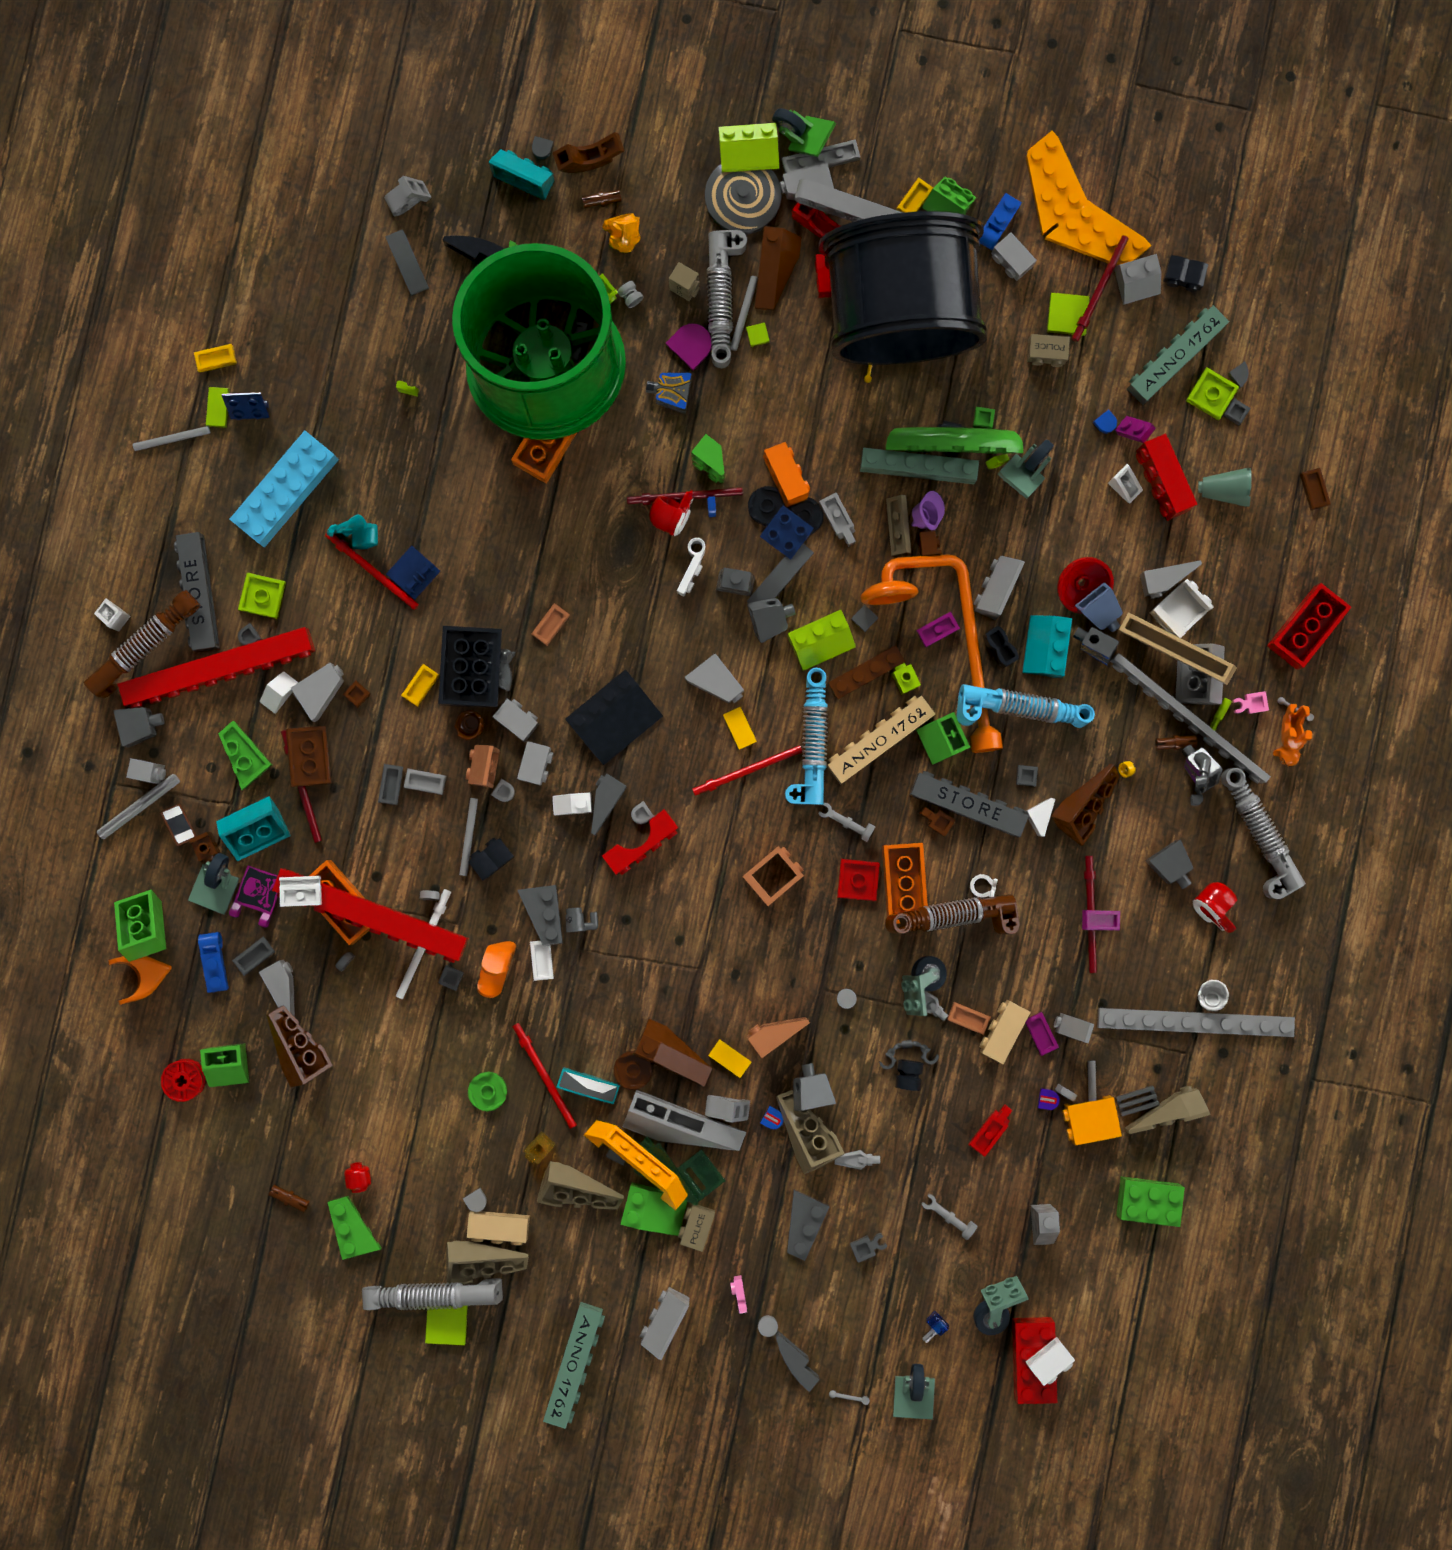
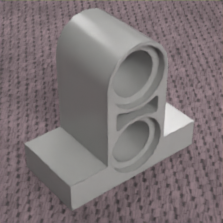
M406 176L398 179L399 185L384 197L393 216L402 215L418 202H427L432 198L423 181Z
M708 1095L705 1116L724 1119L727 1122L748 1120L751 1100H737Z

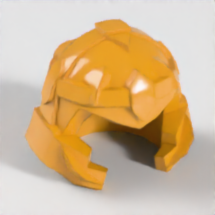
M629 213L604 221L602 228L610 233L609 245L613 249L624 253L631 252L640 241V217H635L634 213Z

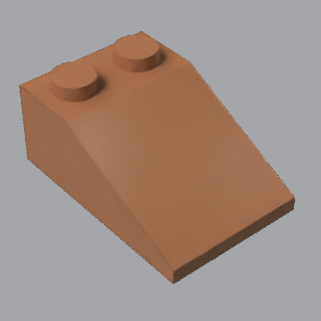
M475 745L474 749H471L469 760L472 761L471 768H468L466 772L468 784L488 788L494 787L500 754L499 749L488 745Z
M806 1017L762 1024L760 1027L757 1024L748 1031L749 1035H747V1038L760 1057L763 1058L810 1022Z

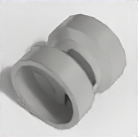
M633 281L625 283L618 289V294L625 299V304L628 308L636 306L644 298L641 292L636 290V285Z

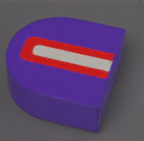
M1040 1088L1037 1108L1055 1109L1059 1104L1058 1094L1053 1090Z

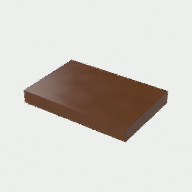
M326 726L286 729L291 787L331 784Z

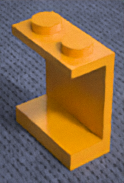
M1108 1095L1103 1096V1099L1074 1105L1064 1104L1065 1110H1062L1064 1121H1068L1069 1129H1066L1068 1140L1072 1141L1076 1146L1121 1137L1114 1097Z

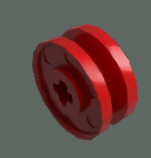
M180 1059L169 1064L161 1076L163 1092L170 1099L177 1102H185L198 1096L206 1085L202 1065L193 1059ZM183 1076H184V1079L187 1080V1082L184 1083V1084H183V1081L181 1080V1077H183Z

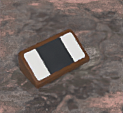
M181 803L160 812L177 847L189 843L190 839L197 836Z

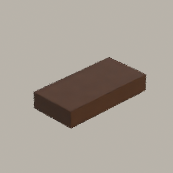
M1317 468L1302 472L1300 477L1310 511L1331 505L1321 469Z

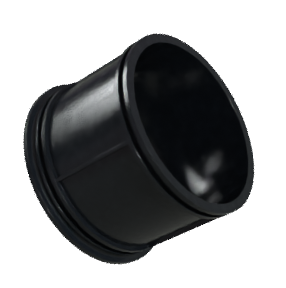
M918 211L866 218L845 224L825 234L820 239L818 246L820 253L825 256V266L830 274L834 336L831 339L832 356L837 360L854 364L891 365L947 358L974 350L987 341L986 323L982 320L977 263V254L980 251L979 239L984 234L983 224L978 219L964 214Z

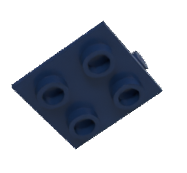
M261 392L222 394L231 419H261L270 417L267 411L269 402L263 399Z
M783 505L760 537L791 560L804 541L808 539L814 528Z
M411 546L386 575L415 600L440 573V570Z

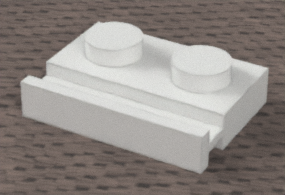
M321 876L280 877V907L322 905Z

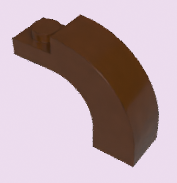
M614 132L591 145L577 147L566 144L554 151L553 156L558 171L579 173L613 162L612 158L623 153L624 148L619 133Z

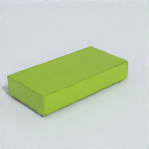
M209 387L206 426L227 428L228 411L222 394H230L228 388Z

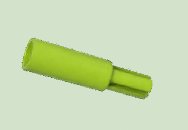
M1227 698L1223 699L1210 725V728L1214 731L1232 703Z

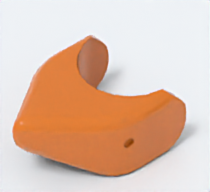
M500 942L488 945L486 948L477 984V991L480 995L494 998L502 992L516 950L514 942Z
M124 956L108 960L109 965L125 964L130 966L138 977V985L135 992L130 997L119 1000V1005L148 997L156 990L172 969L170 965L148 956L130 962Z

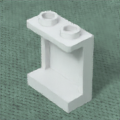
M1186 579L1149 613L1167 632L1181 638L1186 634L1185 632L1213 608V605L1208 596L1202 595L1198 591L1199 587L1195 582Z

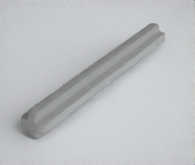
M175 774L170 775L98 829L97 834L99 837L106 839L179 784V778Z

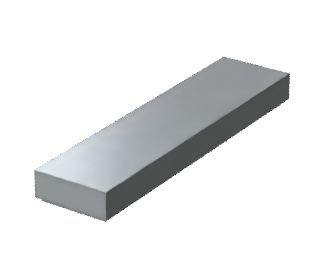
M855 139L823 147L818 157L802 153L783 157L782 164L785 173L828 163L830 168L860 160V154Z

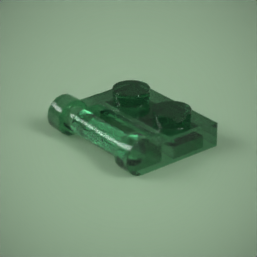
M702 1149L674 1170L695 1194L694 1198L697 1202L701 1201L726 1181ZM688 1167L693 1170L706 1187L704 1190L701 1191L687 1173L686 1169Z

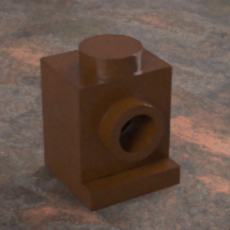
M923 529V532H920L918 535L920 556L941 555L942 551L937 550V548H940L939 536H936L934 530Z
M205 832L189 840L200 862H211L216 854L221 853L212 832ZM203 845L207 846V850L205 852H203L201 848Z

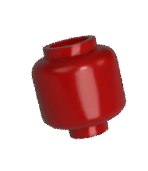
M362 1162L351 1163L350 1167L344 1171L346 1188L351 1190L352 1193L364 1192L371 1185L370 1169L368 1166L362 1165Z

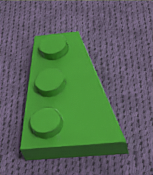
M232 721L218 733L233 766V771L238 778L241 790L246 789L273 765L235 721Z
M349 1196L328 1201L342 1260L382 1248L373 1237L369 1227L362 1220L360 1213Z

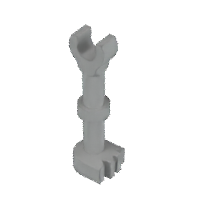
M824 803V806L828 808V812L823 814L819 811L818 814L821 817L834 819L843 824L844 828H850L861 834V839L868 842L875 829L874 825L868 823L867 827L864 828L853 822L852 818H846L832 810L830 804Z
M932 1194L927 1195L932 1199L930 1205L924 1202L921 1203L925 1209L934 1210L945 1218V1222L953 1224L962 1231V1237L966 1240L973 1235L978 1227L972 1221L968 1225L964 1224L955 1217L952 1211L948 1212L940 1206Z

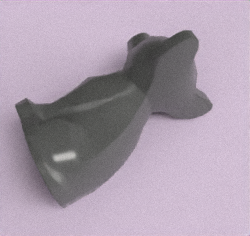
M502 649L499 688L510 691L512 672L509 663L516 652Z

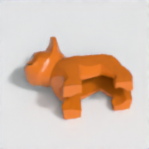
M1290 704L1283 717L1282 747L1274 750L1273 755L1278 756L1280 762L1287 767H1292L1299 762L1301 755L1299 750L1304 747L1308 740L1312 739V731L1306 730L1304 732L1303 728L1305 717L1310 715L1308 706L1303 705L1294 713L1297 704Z

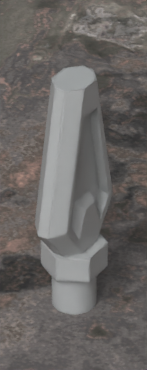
M924 991L927 1013H933L935 1017L938 1016L944 1021L948 1014L943 1011L944 1008L939 1006L938 998Z
M861 1150L845 1153L835 1159V1165L860 1170L866 1165L880 1164V1156L865 1154Z

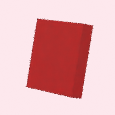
M841 859L837 898L876 901L880 863Z

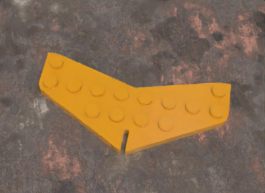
M1053 131L1049 132L1028 150L1026 162L1042 236L1055 225L1057 226L1056 229L1045 237V240L1109 263L1122 235L1127 236L1129 240L1116 266L1136 260L1151 247L1146 238L1087 200L1063 146Z

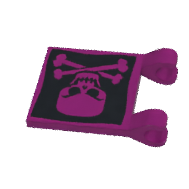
M247 866L229 915L238 918L242 905L261 911L263 914L258 925L267 928L278 899L276 896L277 892L272 891L277 875Z

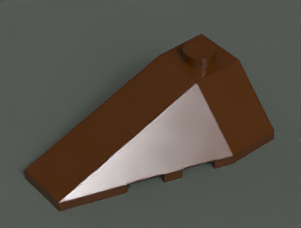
M764 226L755 309L774 311L792 270L799 259L801 236L784 228Z
M1109 764L1062 801L1052 815L1057 827L1081 846L1084 845L1096 827L1094 821L1098 814H1102L1104 810L1102 808L1106 798L1111 796L1120 777L1114 764Z
M284 1005L266 1015L281 1069L290 1087L304 1085L333 1066L325 1049L311 1038L312 1035L299 1025V1021Z
M648 1019L633 1055L701 1086H705L712 1068L667 1026Z

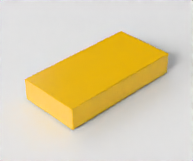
M918 177L896 210L900 212H918L933 187Z
M232 344L194 352L199 373L237 364Z
M422 664L401 696L418 707L440 675L425 664Z
M741 707L723 714L739 750L757 742Z
M720 1039L708 1055L739 1078L742 1077L751 1064L749 1059Z

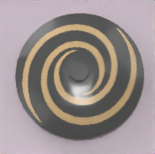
M720 164L711 173L706 184V208L713 221L722 229L740 230L745 235L756 233L764 229V226H768L779 211L781 204L779 180L772 169L722 173Z

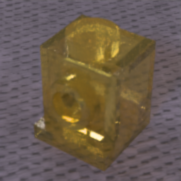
M541 1131L525 1148V1157L531 1163L536 1162L539 1164L556 1144ZM536 1145H541L542 1151L538 1152L535 1148Z

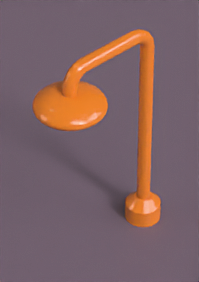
M948 554L899 557L887 562L882 570V582L870 586L861 594L860 600L862 603L886 605L907 601L916 597L918 594L916 586L905 581H893V573L898 569L951 566L956 570L972 685L985 688L970 578L966 564L957 556ZM982 708L981 716L977 720L978 728L970 736L972 753H984L1003 749L1001 733L990 726L988 709Z

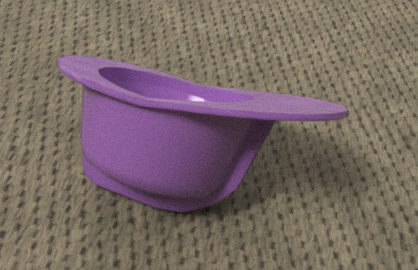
M927 492L921 502L912 509L913 522L911 525L913 527L918 526L920 529L928 528L930 530H935L944 516L945 507L941 496L937 492Z

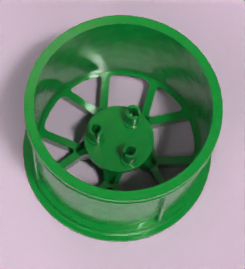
M538 243L521 244L505 248L487 257L466 277L455 299L452 325L457 346L466 362V375L470 392L483 414L495 425L511 434L537 440L570 436L586 429L599 420L609 410L620 392L625 377L626 355L621 335L612 321L607 290L602 279L591 265L575 253L561 247ZM552 299L555 302L560 300L570 303L571 311L564 332L555 326L549 325L547 319H539L537 321L540 300ZM531 303L529 328L521 326L504 314L520 304ZM580 308L591 315L599 324L598 328L573 334ZM495 322L519 335L514 343L511 359L486 351L482 347L488 331ZM596 340L587 356L575 366L571 358V348ZM480 359L504 369L494 374L480 364ZM523 373L530 378L531 382L509 379L514 375Z

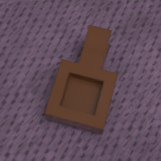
M922 807L919 812L920 815L930 820L928 826L943 837L946 836L956 821L941 810H938L935 814L928 808Z

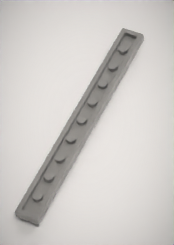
M1116 654L1110 660L1115 670L1120 673L1124 672L1129 676L1127 679L1134 685L1139 684L1147 696L1155 697L1162 708L1171 710L1174 713L1173 716L1178 721H1184L1189 725L1188 729L1195 734L1199 733L1204 737L1203 741L1211 747L1214 745L1219 749L1218 753L1222 757L1230 758L1235 762L1233 765L1242 771H1246L1249 774L1248 777L1253 782L1261 784L1269 780L1270 775L1121 654Z
M1098 1008L1097 1027L1294 1037L1295 1017Z

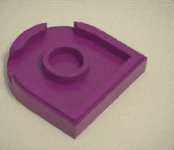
M687 324L682 326L665 345L694 371L709 355L712 341L709 332L704 327L698 324Z

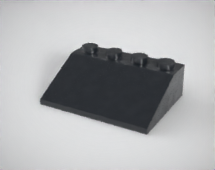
M443 626L438 700L440 706L498 707L502 629Z
M625 669L565 718V720L599 761L605 765L661 719L663 715Z

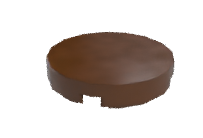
M634 1050L627 1051L616 1060L613 1068L614 1077L622 1087L629 1090H638L650 1081L653 1073L652 1064L633 1055Z

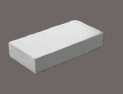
M541 941L530 942L534 981L554 979L551 945L543 946Z

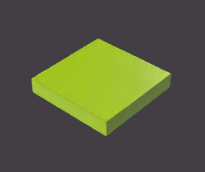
M1051 293L1047 332L1073 335L1079 318L1083 316L1089 304V296ZM1084 329L1081 336L1086 335V329Z
M1206 367L1186 402L1219 421L1239 386Z
M247 573L238 610L277 619L286 582Z
M468 1305L458 1309H449L448 1307L447 1309H444V1307L442 1309H427L425 1343L465 1345Z

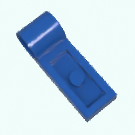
M1005 193L984 226V234L979 239L980 244L993 250L1022 202Z
M221 933L200 934L198 936V944L207 992L227 990L229 987L221 950L223 947Z

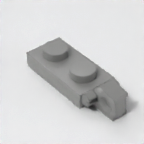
M834 493L820 500L819 504L836 536L839 539L844 538L848 547L855 544L856 541L852 535L855 532L854 524L838 494Z

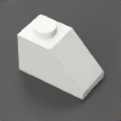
M592 793L553 796L554 815L593 813Z

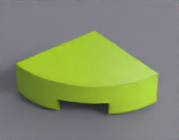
M400 380L397 381L396 388L399 392L418 397L419 389L417 387L408 386L406 382Z

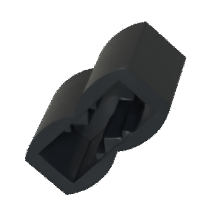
M1171 255L1168 259L1163 282H1166L1170 287L1183 286L1187 291L1197 292V290H1201L1209 264Z
M997 626L983 635L986 647L993 652L994 659L1000 667L1005 668L1019 659L1016 648L1008 642V637L1001 627Z
M495 838L491 839L485 844L487 848L482 852L477 850L470 856L469 864L482 881L486 880L514 858V855L501 838L497 840Z

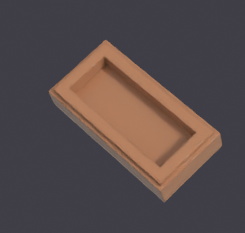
M554 603L531 635L548 646L570 614Z
M953 1002L947 1020L984 1035L991 1017Z

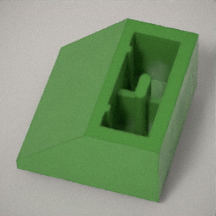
M944 177L932 189L922 208L926 211L952 212L965 215L976 197L973 196L970 190L963 189L957 185L955 180Z
M705 434L691 452L692 464L700 471L705 470L708 473L707 476L713 482L717 483L719 481L722 484L724 482V465L721 445Z
M954 712L916 730L932 765L970 748Z
M245 1043L209 1047L200 1050L202 1071L209 1087L249 1083Z

